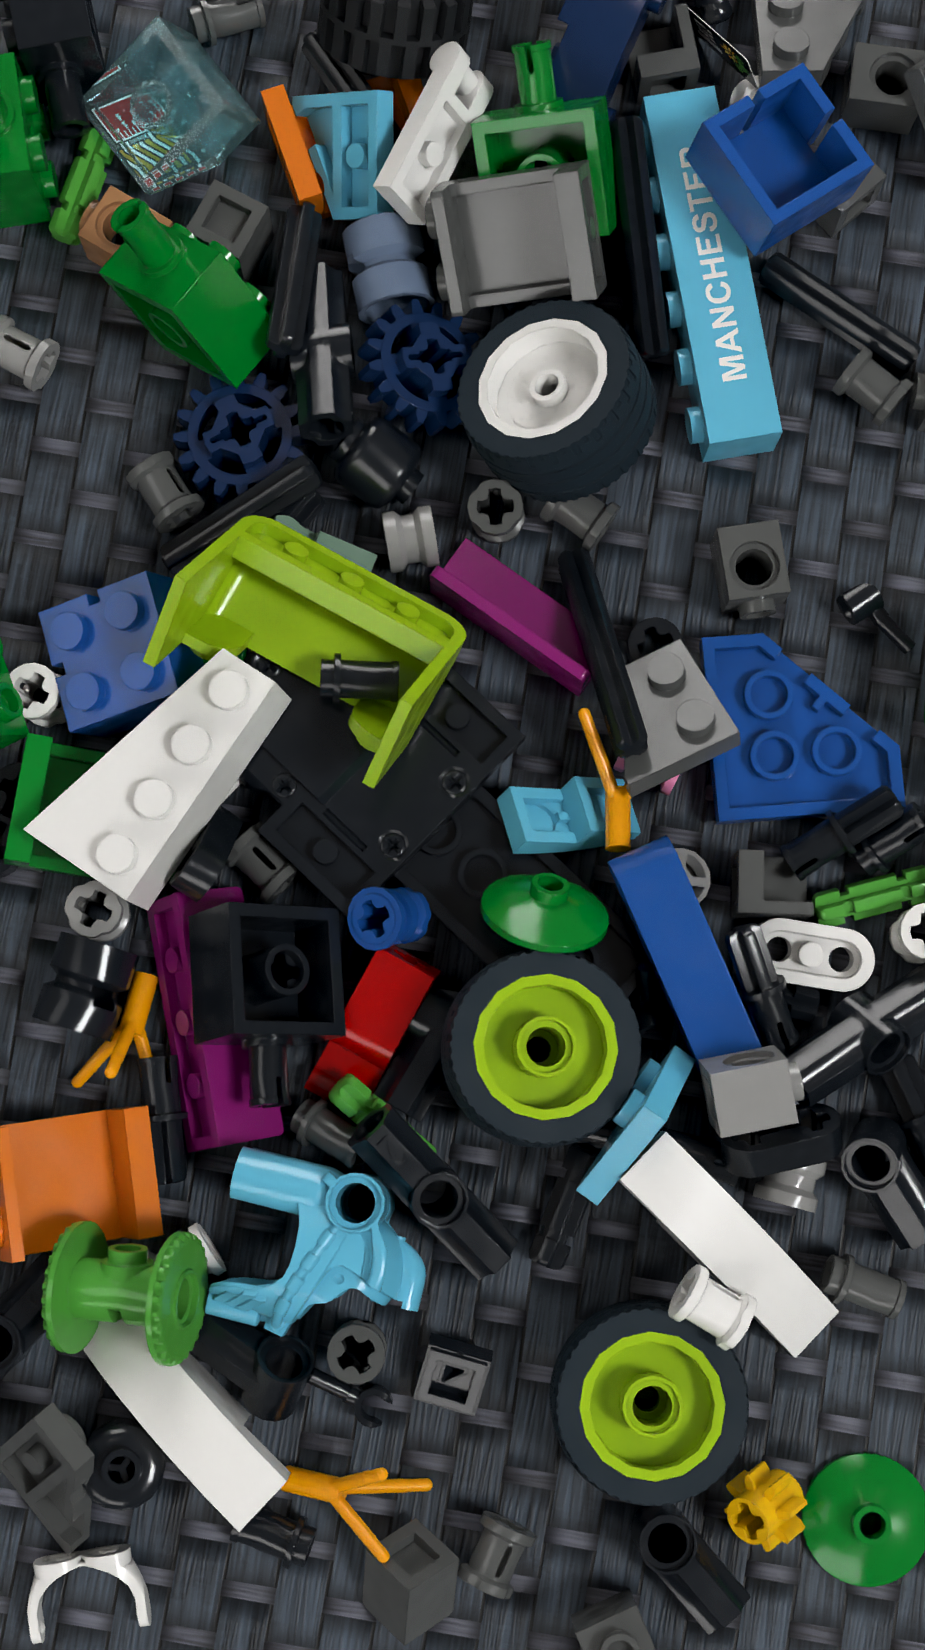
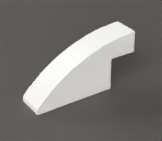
M660 1131L618 1180L657 1218L656 1222L698 1264L709 1270V1274L720 1285L738 1296L748 1293L756 1298L757 1308L753 1318L794 1358L808 1346L839 1312L762 1227L666 1131Z
M122 1319L115 1323L99 1322L93 1338L83 1349L146 1432L203 1496L240 1532L287 1482L291 1472L244 1426L251 1414L190 1353L187 1359H183L181 1364L170 1367L159 1365L154 1361L149 1352L145 1327L127 1325Z

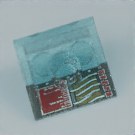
M158 15L83 96L89 121L141 189L149 195L220 165L261 122L194 35Z

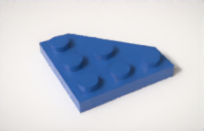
M764 633L701 638L699 642L701 672L738 728L741 745L710 759L716 825L826 817L825 813L829 810L835 815L880 786L885 785L892 789L903 809L906 808L900 746L881 730L877 732L849 708L851 706L814 674L808 675L781 652L783 649Z

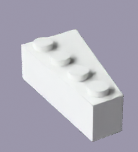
M222 648L23 830L124 900L148 911L292 699L275 681Z

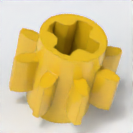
M761 1461L749 1472L743 1470L727 1483L726 1488L735 1499L724 1508V1511L727 1514L731 1529L744 1542L751 1545L762 1544L764 1550L770 1552L781 1542L788 1544L805 1529L806 1526L796 1514L808 1503L804 1499L801 1486L789 1472L781 1469L770 1470L767 1463Z

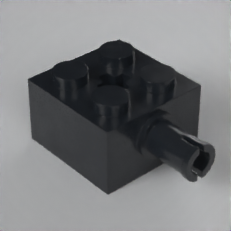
M0 0V2L3 1L7 19L1 20L8 52H14L23 76L33 75L39 103H44L45 107L48 106L53 135L60 139H75L87 134L91 130V125L87 117L84 99L111 93L92 1Z
M226 902L188 916L194 1045H241L242 1050L248 1051L251 1097L249 1107L276 1108L291 1105L287 1048L308 1046L346 1036L338 909Z

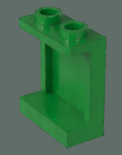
M27 733L3 864L95 880L23 829L106 753L52 743L53 737Z

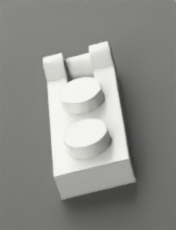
M454 41L443 44L432 55L429 64L433 72L373 184V187L407 224L426 225L425 205L427 201H431V191L442 182L448 181L472 136L471 123L484 113L493 94L492 84L481 71L471 70L469 67L470 57Z

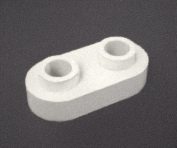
M770 918L758 924L762 929L766 944L774 937H781L788 945V952L782 960H772L776 974L783 975L786 983L847 992L865 984L874 970L875 955L869 941L857 931L786 918ZM838 947L844 948L848 952L850 959L848 966L842 971L833 970L829 964L831 951Z

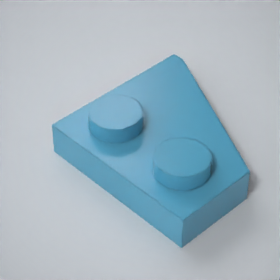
M365 90L292 96V106L295 115L307 117L316 142L308 151L315 171L323 180L324 196L333 220L353 221L373 214L394 212V208L373 187L394 146L393 91Z
M674 1045L660 1064L652 1058L644 1064L638 1072L629 1097L612 1118V1121L617 1124L581 1180L576 1191L598 1206L666 1123L696 1061L693 1057Z

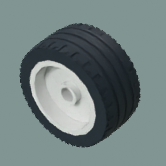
M564 299L558 301L551 300L546 303H537L535 306L525 307L526 309L515 312L511 317L508 316L502 323H498L492 331L490 330L487 336L480 340L477 348H474L471 357L466 361L467 364L462 370L463 375L460 377V387H458L457 391L459 395L457 397L458 412L461 422L472 445L491 471L499 479L509 482L512 488L519 491L523 497H529L531 500H539L545 503L546 501L556 503L558 501H575L581 497L585 498L592 493L600 492L604 487L607 488L612 482L620 479V476L627 473L629 468L637 462V458L643 454L645 446L647 447L649 438L653 434V426L656 423L655 416H657L656 393L649 370L630 336L619 323L601 308H596L590 303L586 304L583 301L575 302L570 299L569 301Z

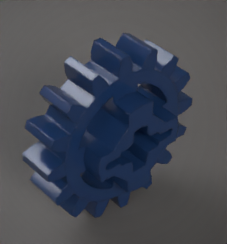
M412 299L403 309L397 304L392 305L365 331L364 334L368 340L357 351V355L360 358L369 362L358 373L359 380L373 382L375 389L367 397L369 403L383 400L388 405L384 418L390 422L398 414L405 417V431L408 433L414 432L423 422L429 436L436 435L445 426L452 430L462 423L457 403V397H459L457 391L458 387H460L459 380L463 375V368L466 367V361L472 355L473 350L471 346L479 339V336L476 332L466 335L462 334L459 330L463 319L462 316L452 317L449 321L442 318V305L438 302H435L425 313L418 299ZM400 336L401 341L394 347L396 354H391L395 337ZM452 381H455L453 394L448 400L447 394L453 389Z
M259 373L253 384H245V381H243L237 389L231 385L224 386L221 380L211 376L210 386L212 392L205 395L196 389H192L189 394L195 406L194 411L179 409L177 412L180 425L187 429L186 431L173 434L176 448L187 451L178 458L184 473L196 471L192 481L199 492L213 484L214 496L218 503L223 504L230 492L237 493L239 496L298 456L304 455L302 451L294 446L309 443L308 439L301 438L299 426H295L298 424L297 404L286 406L289 400L288 388L281 385L272 392H269L267 377L263 373ZM239 403L254 404L260 406V408L254 409ZM217 413L212 429L203 433L209 419ZM243 431L244 435L250 438V443L239 446V443L233 439L232 435ZM282 437L278 452L266 464L265 459L270 447L278 444V438ZM229 467L245 474H230L221 471V469Z

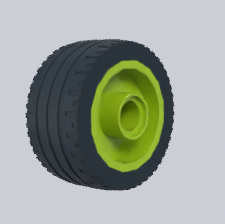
M526 950L507 955L489 964L473 976L457 994L445 1018L441 1036L442 1070L449 1091L459 1108L484 1132L504 1142L524 1147L545 1148L564 1146L580 1141L600 1130L610 1122L621 1109L624 1101L629 1097L634 1087L641 1061V1036L638 1021L630 1001L623 990L599 967L586 959L570 953H547ZM533 1037L541 1038L547 1043L548 1055L542 1062L532 1061L527 1054L526 1044Z
M634 1299L618 1302L594 1313L579 1325L565 1342L555 1362L549 1396L553 1426L559 1443L572 1466L586 1481L601 1492L615 1499L643 1506H662L682 1502L690 1497L697 1496L699 1493L707 1490L710 1485L715 1484L725 1474L727 1468L732 1465L739 1453L741 1444L744 1441L749 1417L747 1382L734 1350L729 1349L725 1351L716 1345L715 1336L687 1319L681 1322L675 1321L668 1315L670 1302L657 1299ZM652 1386L658 1392V1400L655 1406L650 1409L637 1407L634 1401L636 1394L643 1388Z

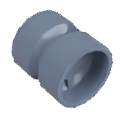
M384 212L364 217L347 226L342 233L349 271L356 275L352 281L359 320L372 325L392 305L397 304L403 309L412 299L419 300L424 313L435 303L429 269L419 261V256L425 251L419 225L407 224L397 212Z

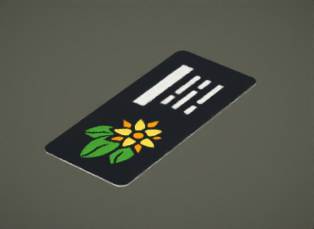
M688 8L691 25L695 34L758 89L747 59Z

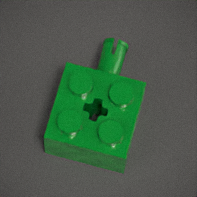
M537 40V44H532V41L511 46L512 54H514L520 103L516 104L514 108L486 111L471 123L478 176L535 168L543 161H546L547 165L588 160L600 237L609 236L621 221L606 95L563 101V97H557L550 50L552 47L551 40Z
M14 52L0 54V229L51 221L52 213L49 198L59 197L55 167L52 160H47L44 142L51 141V130L44 103L39 104L33 75L23 76Z
M138 198L122 203L113 213L110 223L111 228L125 242L102 267L99 274L164 350L237 389L270 349L265 344L270 316L268 311L271 308L270 301L256 287L241 279L237 273L241 267L239 261L220 243L212 240L208 245H205L188 229L178 223H174L170 228L158 222L149 210V206Z

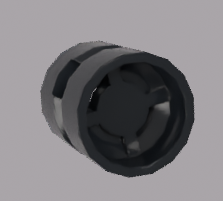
M61 932L50 966L57 974L56 978L53 981L43 983L32 1017L111 1042L122 1011V1007L116 1001L117 993L129 990L139 956L90 939Z

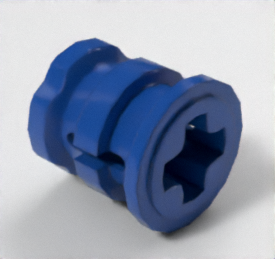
M373 886L362 889L353 897L348 907L347 922L351 935L359 945L368 950L380 951L393 945L412 943L421 939L427 932L428 923L431 919V910L424 895L421 892L413 891L409 887L395 889Z

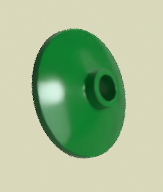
M553 873L517 874L498 879L485 889L481 899L480 909L482 917L494 932L516 945L535 951L573 953L589 949L602 941L609 925L607 909L594 894Z
M867 1452L852 1453L841 1456L827 1464L809 1484L804 1496L808 1504L801 1509V1520L806 1526L803 1530V1536L815 1560L833 1577L855 1586L876 1587L900 1579L918 1563L925 1551V1492L918 1480L904 1466L880 1454ZM870 1512L878 1513L881 1517L879 1531L873 1535L863 1534L860 1530L862 1517Z

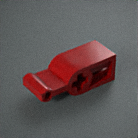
M396 945L376 951L344 1009L346 1036L329 1040L304 1088L330 1102L328 1096L333 1086L344 1075L352 1074L372 1091V1095L403 1042L410 1023L441 971Z

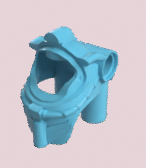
M243 1146L233 1171L230 1198L299 1215L296 1244L290 1264L280 1279L266 1280L239 1277L212 1283L208 1290L205 1314L255 1327L262 1321L265 1322V1329L283 1337L297 1319H301L314 1304L330 1302L342 1296L350 1288L361 1291L370 1298V1301L386 1306L391 1299L402 1302L401 1309L418 1312L425 1285L426 1269L418 1252L405 1241V1237L398 1236L390 1226L389 1221L395 1209V1195L378 1175L367 1173H349L345 1175L330 1166L255 1147ZM359 1184L367 1186L373 1192L375 1198V1209L366 1221L355 1218L348 1207L350 1192Z

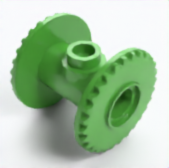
M78 1221L72 1223L71 1226H67L64 1233L60 1234L58 1242L53 1246V1252L49 1256L48 1267L45 1270V1280L42 1285L41 1315L44 1319L43 1328L46 1330V1338L50 1340V1345L61 1353L76 1354L83 1350L91 1341L100 1321L115 1323L122 1319L127 1325L145 1327L149 1352L157 1364L169 1367L181 1364L183 1359H187L189 1352L193 1350L205 1316L209 1288V1269H207L208 1260L205 1257V1248L202 1247V1241L190 1232L177 1231L167 1238L154 1261L148 1257V1247L145 1245L126 1243L108 1247L102 1229L95 1222Z

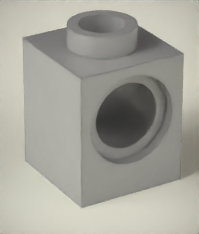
M775 1045L698 1060L709 1123L720 1138L799 1123L795 1102L804 1100L801 1073L795 1061L788 1063V1059Z

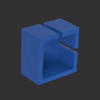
M804 63L799 64L759 88L752 100L747 95L702 122L685 156L754 257L850 199L874 166L873 161L843 119L832 124L815 153L812 151L809 145L814 143L835 107Z
M144 571L98 589L99 597L85 594L38 613L51 664L53 667L65 669L66 672L65 675L55 679L70 733L110 737L139 725L204 666L203 659L195 655L190 647L183 643H180L154 668L143 662L173 578Z

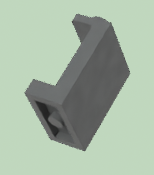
M588 160L444 181L431 191V201H427L425 205V220L430 238L432 240L438 239L442 263L437 265V287L441 299L449 301L452 317L465 316L471 309L566 295H572V301L575 302L598 299L607 286Z

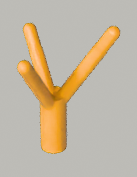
M581 708L578 711V717L605 789V850L609 852H626L631 850V797L627 791L626 783L623 786L617 785L610 761L590 710L588 708Z
M140 971L134 972L119 1026L115 1029L112 1041L105 1040L72 1078L71 1084L74 1088H81L109 1056L110 1059L104 1074L109 1079L115 1078L133 1038L139 1059L153 1057L145 1026L158 984L157 976Z
M287 1465L286 1468L291 1474L287 1482L281 1487V1491L329 1502L380 1563H386L390 1558L389 1552L347 1502V1495L427 1492L432 1489L433 1483L429 1478L387 1479L388 1471L383 1467L338 1477Z

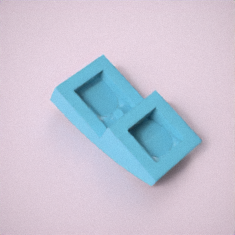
M573 776L561 789L509 786L497 798L513 854L557 853L605 846V789L601 778ZM616 779L618 786L625 784L624 779ZM631 803L632 840L635 839L641 833V830Z

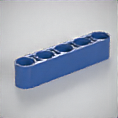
M665 835L608 861L607 864L646 955L653 964L654 973L691 1057L696 1060L695 1066L700 1077L701 1073L698 1062L700 1059L762 1047L684 867L668 836Z

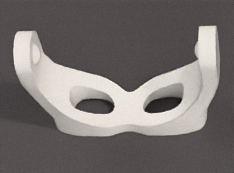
M116 1544L73 1551L68 1556L65 1552L37 1558L33 1562L34 1578L27 1606L30 1638L33 1644L43 1643L45 1640V1624L42 1610L45 1590L56 1579L81 1566L107 1572L128 1585L135 1597L139 1626L151 1625V1606L148 1589L137 1564L132 1558L130 1544Z

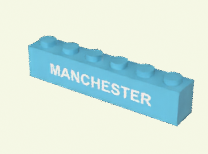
M715 85L645 96L642 100L639 115L643 120L653 213L656 217L659 233L656 234L660 271H666L670 290L663 293L667 328H677L681 348L674 350L675 374L679 386L688 385L692 407L685 408L686 432L690 444L699 443L702 462L774 451L783 432L746 244L685 158L702 122L720 112Z

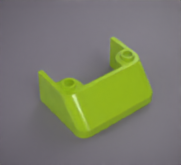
M251 515L240 519L174 576L143 662L154 668L180 643L189 646L195 655L208 661L222 648L236 657L245 648H248L320 688L321 659H334V653H341V660L399 661L397 702H390V700L340 698L354 706L348 720V725L356 736L357 741L367 750L375 752L362 783L374 789L407 747L453 666L466 639V631L449 614L271 518Z

